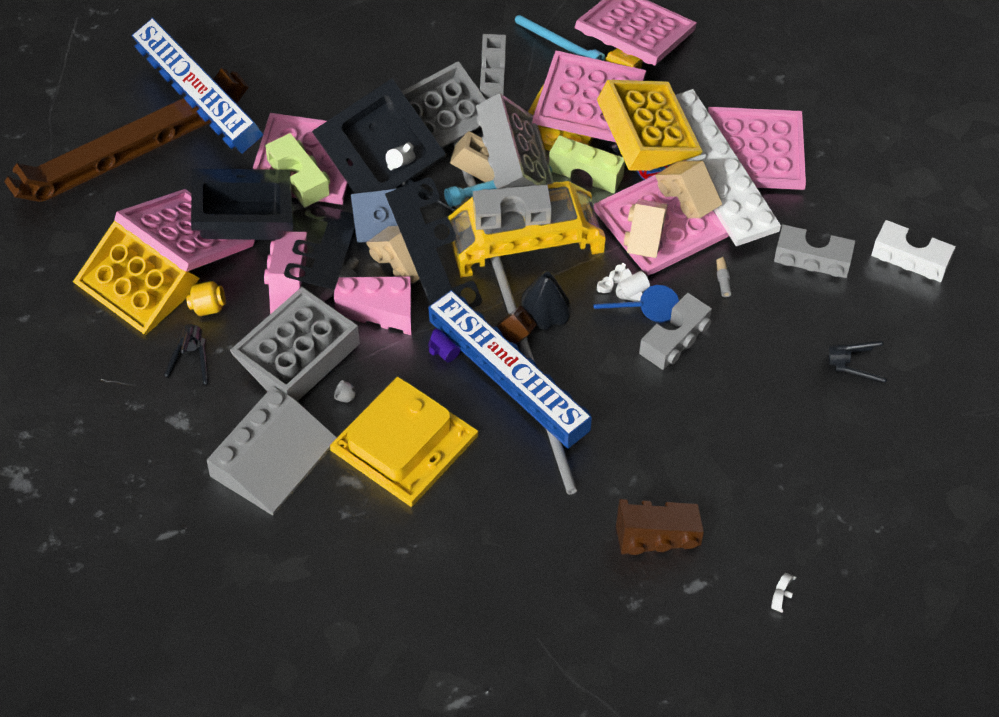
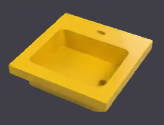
M397 376L330 444V451L410 507H413L478 437V430Z

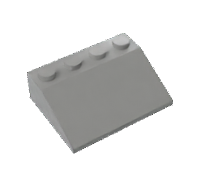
M459 61L402 91L441 148L462 138L468 131L473 132L480 128L477 121L476 105L484 102L486 99Z
M501 93L476 105L477 121L483 131L484 136H482V140L489 153L488 162L495 175L493 181L496 188H514L554 183L538 125L536 123L532 124L533 115Z
M301 287L230 349V352L267 392L273 386L298 401L360 344L358 326Z
M272 386L207 459L209 475L269 514L274 515L330 450V444L337 437L295 399Z

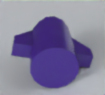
M440 329L433 330L428 343L429 353L433 356L438 354L447 363L453 361L459 355L461 348Z

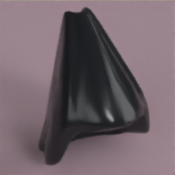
M544 271L523 292L521 303L525 311L533 316L537 326L542 330H548L555 324H565L570 318L571 312L568 308L570 301L551 272Z

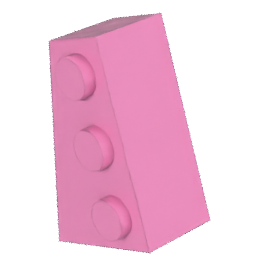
M284 231V236L281 239L271 241V255H268V269H265L264 282L269 284L270 314L301 288L302 282L286 278L284 271L289 263L306 266L307 257L293 253L292 249L296 240L307 241V232ZM300 244L298 250L307 253V244ZM291 268L289 270L290 274L295 277L305 276V271L301 268Z
M410 277L338 278L334 290L335 310L347 319L362 323L369 321L381 324V328L389 329V327L403 330L404 334L411 335Z

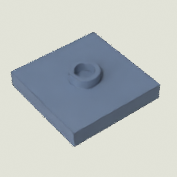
M396 189L351 194L357 244L366 243L388 226H398L385 196V193Z

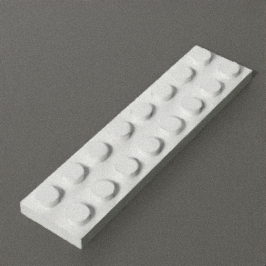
M692 89L675 95L703 151L701 155L682 161L704 162L722 202V205L714 209V212L735 246L779 232L780 223L695 91Z

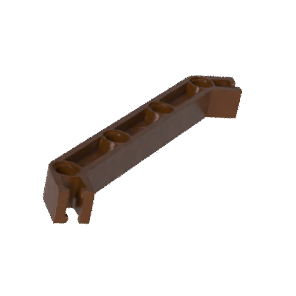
M221 68L213 79L236 104L249 88L237 72L232 71L229 74L224 68ZM183 98L37 167L16 163L13 172L21 180L12 179L7 176L4 182L16 198L43 202L211 123V121L205 122L196 112L199 108L196 106L192 109Z

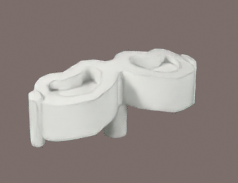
M624 263L617 265L615 270L610 272L609 277H604L602 281H599L597 291L599 293H610L613 284L619 282L621 273L626 270V265Z
M788 573L781 577L773 595L772 609L783 613V595L792 598L793 593L785 589L797 577Z

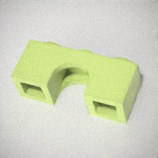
M289 133L265 145L267 161L274 170L298 172L290 176L291 190L304 208L329 196L328 185L330 184V179L325 171L321 172L316 160L312 155L309 156L305 152V148L300 140L296 141L292 134Z
M560 135L549 153L551 172L571 178L575 169L584 170L591 175L593 179L592 186L614 194L624 177L625 161L623 157Z

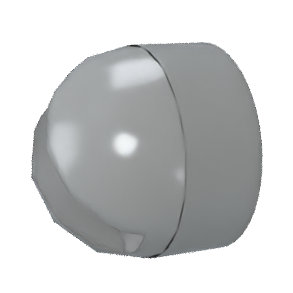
M341 380L335 390L334 399L346 403L352 401L355 398V387L351 383Z

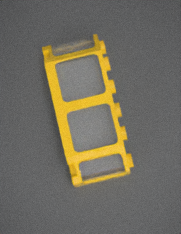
M569 181L547 184L551 203L550 224L526 226L525 219L520 213L509 211L501 216V228L476 230L472 207L473 197L448 216L456 234V238L451 242L460 278L473 276L471 266L474 263H479L480 267L485 266V258L578 242L581 249H585L586 244H590L592 255L604 253L605 234L600 229L591 201V192Z

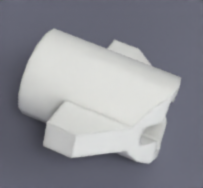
M408 142L405 145L389 150L386 154L387 167L392 171L395 168L412 163L416 158L413 152V145Z
M629 269L624 270L616 287V295L621 299L640 302L642 292L650 287L647 276L642 271L632 275Z

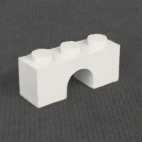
M885 220L875 241L871 256L941 282L956 246L932 238L929 245L924 248L913 247L906 240L909 228Z

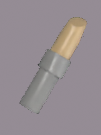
M723 256L716 260L717 278L720 283L721 295L729 297L731 296L730 275Z

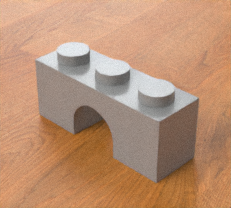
M483 34L480 92L486 100L499 93L504 95L506 35Z
M547 185L473 191L472 207L476 230L501 228V216L509 211L520 213L525 219L526 226L551 223V203Z
M782 225L774 262L809 271L826 273L835 277L847 278L855 240L831 235L827 246L815 248L809 245L805 239L806 229Z
M687 293L672 308L670 323L678 329L667 330L656 324L641 339L639 354L662 370L670 363L674 364L679 359L681 352L693 345L696 336L700 332L704 333L709 328L712 322L710 320L712 308Z

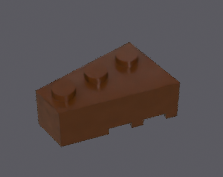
M619 499L616 529L621 554L638 555L646 551L656 550L657 552H665L673 548L692 549L696 546H701L704 531L698 504L666 502L665 506H652L651 501H642V505L628 504L627 499Z

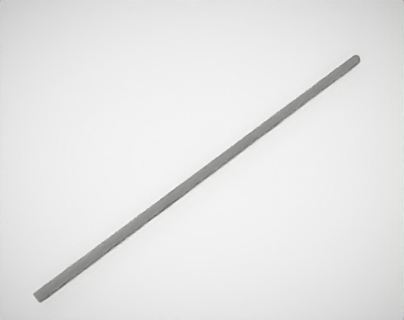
M461 138L453 142L454 147L461 140ZM462 170L467 187L476 185L474 176ZM484 229L485 234H493L491 229ZM500 256L491 257L490 259L508 314H510L517 306ZM526 336L518 342L521 353L526 358H531L534 361ZM546 429L566 492L569 495L577 492V488L562 443Z

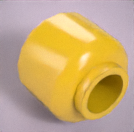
M214 281L193 285L190 295L186 297L189 309H193L198 316L219 313L223 305L226 304L223 287L218 286Z

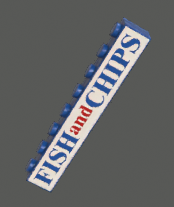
M151 18L131 35L137 42L134 47L143 57L146 54L149 56L147 61L155 70L158 67L161 69L159 73L167 82L170 80L174 82L171 86L180 96L183 93L186 95L184 99L192 109L196 106L199 108L196 111L205 122L208 120L212 122L209 126L218 136L220 134L224 135L222 139L230 149L236 147L243 154L263 136L255 122L154 18Z
M451 290L429 306V321L452 339L465 355L566 448H570L591 431L592 417L590 412L584 406L580 407L568 391L560 389L550 375L544 374L539 370L536 363L531 358H526L516 344L508 342L497 327H492L487 323L484 316L479 311L475 312L464 297L456 295Z

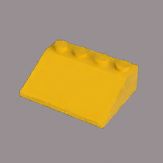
M607 80L597 98V102L629 170L650 171L701 155L703 151L669 82Z
M114 221L73 282L133 327L147 335L186 299L191 287L200 278L190 271L185 272L178 268L172 261L160 255L150 245L144 243L132 232Z

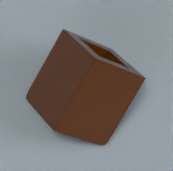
M520 305L500 320L495 327L501 331L503 337L508 342L516 344L530 334L537 324Z

